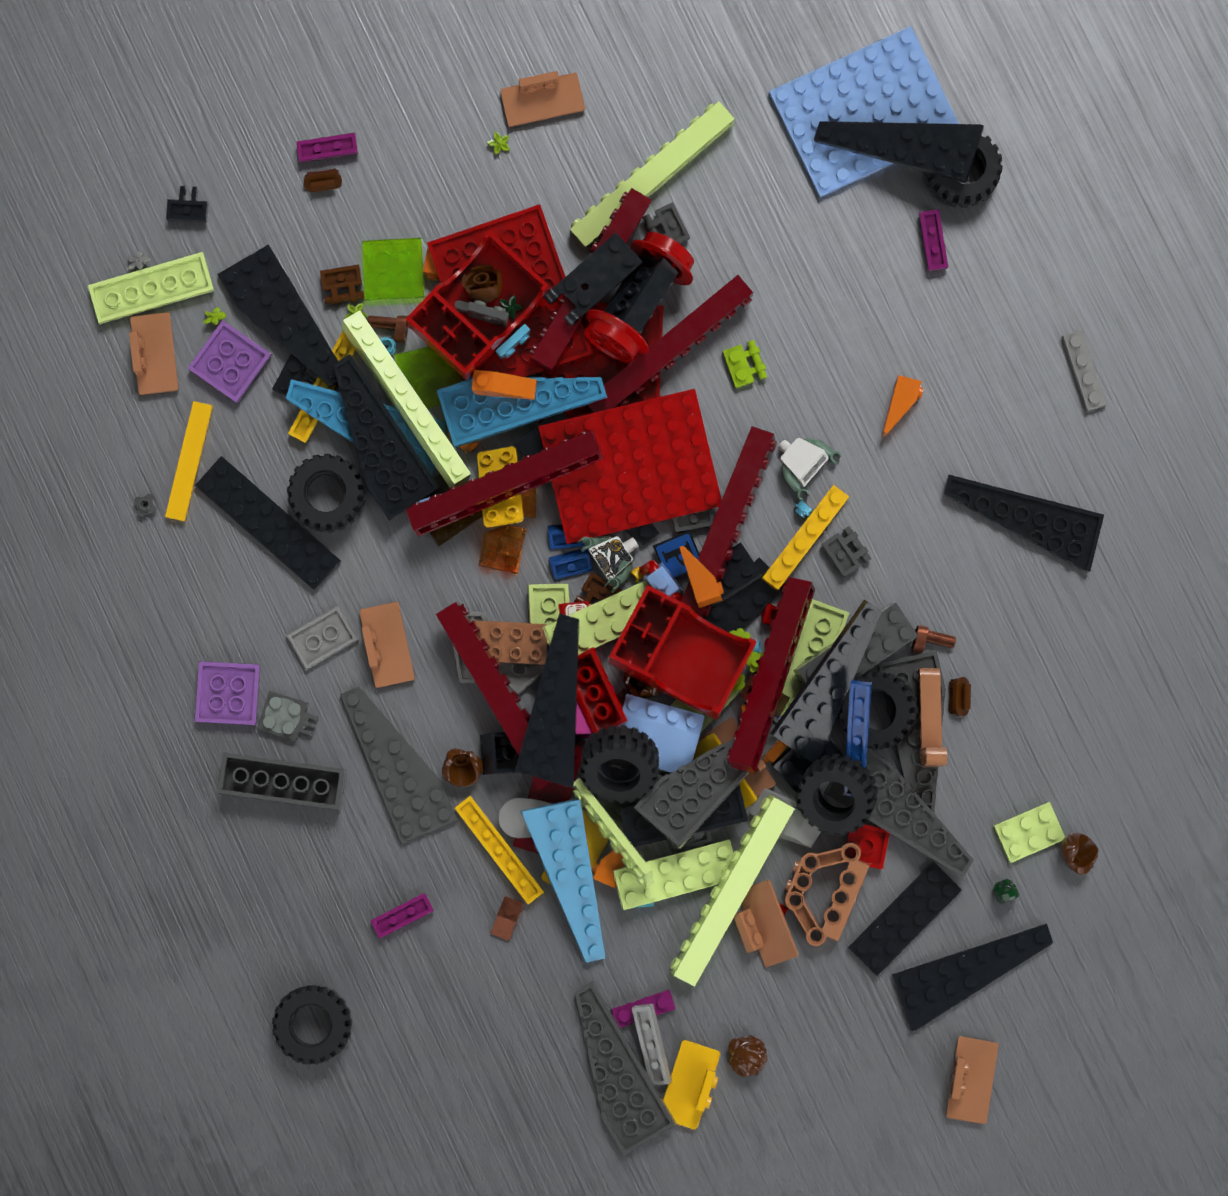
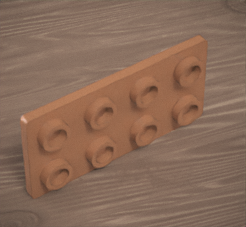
M558 71L526 77L519 79V85L500 90L509 127L585 111L576 72L558 76Z
M165 312L131 317L132 332H129L133 372L137 375L139 394L147 395L178 391L179 385L170 313Z
M393 602L361 609L359 612L363 626L362 633L375 687L380 688L415 680L399 603Z
M475 621L480 630L477 633L481 639L485 638L490 646V649H488L490 655L495 656L499 662L545 665L547 638L542 627L547 624Z
M731 717L700 737L699 740L701 741L714 733L721 743H726L733 739L735 731L739 730V726L734 718ZM763 760L759 762L756 774L750 772L745 777L746 782L756 797L762 793L764 788L770 789L776 785Z
M766 880L752 885L741 904L743 911L736 913L734 916L747 953L759 949L765 967L797 957L799 955L771 881Z
M962 1036L958 1037L946 1110L947 1118L981 1124L987 1123L999 1047L997 1042Z

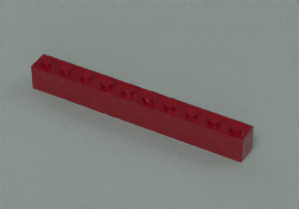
M633 188L629 192L625 191L619 201L622 203L620 208H615L610 216L612 220L610 225H605L600 233V236H602L600 242H595L589 252L593 253L615 232L627 244L649 208L652 199ZM584 283L581 285L582 290H588L589 286ZM564 295L559 302L562 304L559 311L555 309L549 319L552 321L549 328L545 326L539 336L542 340L539 345L535 343L529 353L532 355L531 362L550 373L584 318L583 316L572 327L564 321L567 314L575 309L573 304Z
M739 275L735 276L650 346L646 354L639 355L604 384L608 398L585 406L591 413L627 405L632 395L638 396L645 390L644 385L649 381L651 383L655 382L661 376L659 373L664 369L667 371L676 364L675 360L680 356L684 358L691 352L690 348L695 343L697 346L706 339L705 335L707 333L717 331L722 326L721 322L724 319L730 320L737 314L735 310L740 306L746 307L752 301L753 291Z
M751 426L698 557V561L715 577L717 583L725 575L726 568L724 566L726 561H730L732 558V546L740 538V526L746 523L748 517L747 509L749 506L752 507L755 495L753 494L755 489H759L763 477H761L763 470H767L770 459H768L769 454L774 452L777 445L774 433ZM689 580L681 602L690 606L696 614L704 618V616L709 615L711 605L699 608Z
M585 431L573 439L561 441L559 445L544 448L540 453L525 456L521 461L506 464L502 469L487 472L481 478L471 479L459 487H452L448 492L433 495L429 500L422 503H414L410 508L406 509L413 531L419 537L602 460L604 456L593 431Z
M789 577L787 583L783 585V596L781 601L777 603L776 618L771 622V633L769 638L765 640V651L763 656L759 658V669L757 674L753 676V687L751 693H748L746 697L747 705L745 711H742L740 715L741 724L739 730H736L734 733L733 748L728 752V762L734 769L756 774L815 593V588L811 581Z
M454 602L436 613V616L519 755L530 714L526 708L522 709L519 704L521 699L515 690L512 692L509 687L511 682L507 675L500 672L498 668L500 666L499 661L495 656L490 655L488 651L490 646L485 638L481 639L477 633L480 630L475 621L471 622L467 616L470 613L465 604ZM531 776L538 789H542L552 783Z

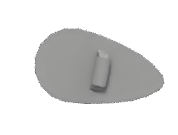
M531 798L510 799L500 809L498 818L500 827L511 837H531L521 815V810L550 805L552 803Z

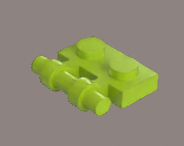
M755 340L747 342L749 347L747 351L743 350L741 344L722 351L735 389L754 383L753 375L758 373L760 380L767 378L765 371L767 368L765 363H762L759 354L761 351L759 346H756ZM752 357L755 367L750 368L746 358Z

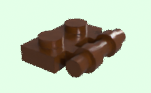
M359 264L320 271L323 291H331L332 296L324 297L325 305H339L340 302L345 301L357 302V299L365 298L364 291L356 292L355 286L363 285ZM349 288V293L338 295L337 289Z
M591 572L581 588L582 591L587 593V596L584 599L578 595L574 602L589 601L590 606L593 604L591 603L593 597L601 601L623 590L617 588L615 592L611 593L610 591L613 589V586L608 584L605 587L607 581Z

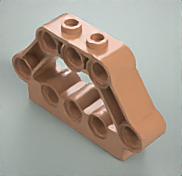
M848 842L843 847L819 853H806L800 862L796 861L792 870L795 873L793 880H788L784 889L787 892L785 898L786 906L793 910L806 932V940L812 946L822 945L827 937L839 941L852 907H854L860 888H862L870 864L859 860L861 848L854 842ZM853 847L856 850V856L848 858L845 854L846 848ZM814 857L817 861L816 867H808L806 859ZM849 862L848 868L840 875V887L832 894L833 904L824 913L825 924L822 927L805 901L804 893L813 884L812 873L818 868ZM844 874H853L854 882L851 884L846 883L843 879ZM800 876H806L809 879L807 886L803 887L798 883ZM844 892L847 900L842 903L838 902L835 897L836 893ZM792 895L800 896L801 903L799 905L791 903L790 898ZM832 910L838 912L839 919L831 921L828 918V912ZM813 930H819L822 933L820 940H814L811 937Z

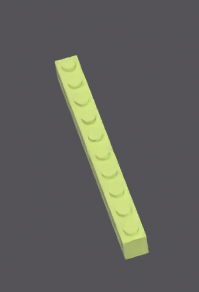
M717 102L715 105L713 103L704 110L705 114L701 117H695L689 123L691 126L686 130L681 129L675 135L676 139L671 143L669 141L666 142L656 156L652 154L647 158L646 164L641 169L639 167L634 169L627 181L622 180L619 182L613 193L605 194L601 198L599 205L590 207L586 211L585 217L582 219L578 218L571 224L570 234L585 251L602 238L600 233L605 225H610L612 221L610 216L615 208H620L622 203L619 201L625 191L629 192L633 188L647 197L651 196L734 124L735 118L720 102Z
M361 311L344 319L342 330L450 488L459 487L469 481L470 471Z
M769 794L768 798L765 797L763 799L759 814L755 815L751 820L750 830L742 836L741 846L738 851H734L728 869L725 868L723 870L719 885L715 886L711 891L710 901L702 907L701 917L698 922H694L688 940L685 939L683 941L679 956L675 957L670 965V972L675 977L694 987L795 809Z

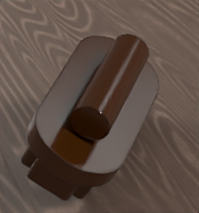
M336 168L307 172L303 184L309 192L337 189L342 184V176Z
M957 677L949 682L950 702L948 711L956 716H966L969 709H971V684H969L967 678Z

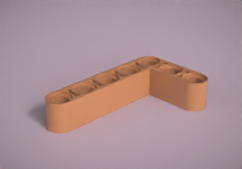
M919 668L921 767H943L947 765V748L942 747L940 668Z

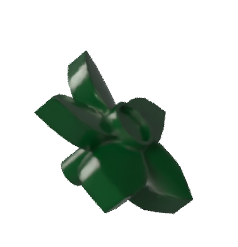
M515 295L509 301L500 299L501 304L512 319H515V311L523 309L521 305L516 304Z

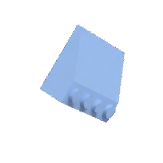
M626 694L622 708L628 720L625 725L627 728H637L640 733L643 731L648 735V739L651 738L655 742V746L659 751L658 770L672 773L677 768L692 762L705 716Z

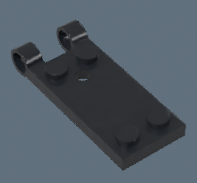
M615 232L563 280L551 288L543 298L551 305L561 295H564L575 307L564 318V321L572 327L588 310L592 309L635 271L643 261ZM587 284L589 286L588 290H582L581 285Z

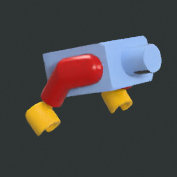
M650 560L631 571L630 575L632 574L636 577L635 582H638L646 575L653 588L681 602L684 590L663 562L658 565L656 561Z

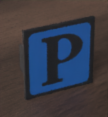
M690 530L653 545L659 562H663L675 579L688 574L680 550L681 546H684L697 560L700 555Z

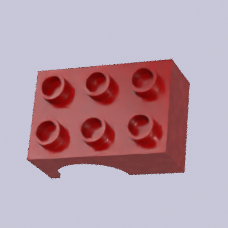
M489 230L484 235L479 247L466 263L442 284L439 283L407 316L406 322L414 333L468 381L474 374V370H478L544 300L543 296L549 291V285ZM479 265H492L493 269L497 270L498 268L500 270L503 280L501 294L494 301L487 303V307L493 309L494 306L504 308L500 299L509 301L514 295L516 297V304L523 307L520 311H515V319L509 316L506 328L468 317L467 314L460 313L455 309V302L458 300L467 303L473 302L466 296L461 282L464 274L467 276L471 273V268Z
M647 585L609 656V664L718 720L755 649L757 641L752 638L736 636L711 624L696 614L690 606Z

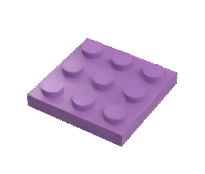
M222 320L192 361L188 370L238 403L272 354Z
M199 661L195 722L256 725L260 665Z

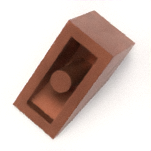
M505 896L490 934L509 941L524 903Z

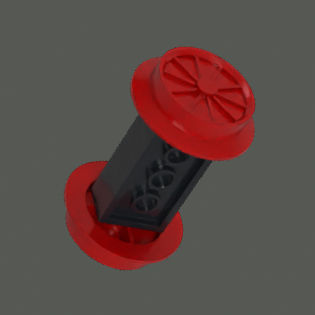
M649 232L643 240H634L631 243L630 248L643 263L623 280L605 310L590 309L586 313L589 325L584 333L587 339L606 355L622 362L630 363L636 354H646L649 351V346L640 333L643 331L648 319L652 317L659 302L663 300L668 288L673 283L686 286L690 285L693 281V276L690 272L694 265L692 255L675 240L657 232Z

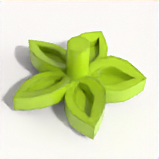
M495 131V140L487 142L489 146H495V155L501 149L503 151H510L507 144L509 135L501 137Z
M363 303L358 304L356 308L348 304V310L351 313H348L344 319L358 311H361L363 316L367 318L368 315L362 311Z
M216 307L213 312L205 311L208 318L203 323L212 322L213 325H217L219 320H223L226 317V313L221 312L219 307Z

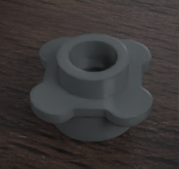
M151 494L134 499L139 516L156 511V506H154L153 502L154 497Z

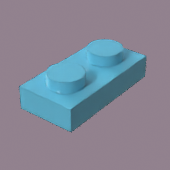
M524 324L495 351L500 359L504 357L509 358L515 352L514 347L519 343L522 345L530 338L528 326Z

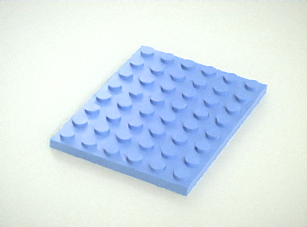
M911 26L769 91V95L819 198L894 164L814 142L820 121L959 124Z

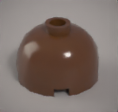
M479 265L471 268V273L467 276L463 275L461 282L464 292L473 302L477 300L487 304L497 299L501 294L503 280L498 268L496 270L493 269L492 265Z

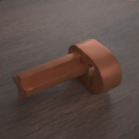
M368 315L367 321L372 328L394 329V341L406 343L408 335L407 316L397 315V318Z
M918 624L915 630L918 637L913 639L911 651L922 654L926 642L954 648L956 637L931 631L927 626Z

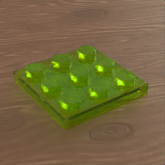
M422 238L362 241L365 301L425 298Z
M430 346L395 354L398 367L427 409L441 406L437 390L462 382L461 375Z

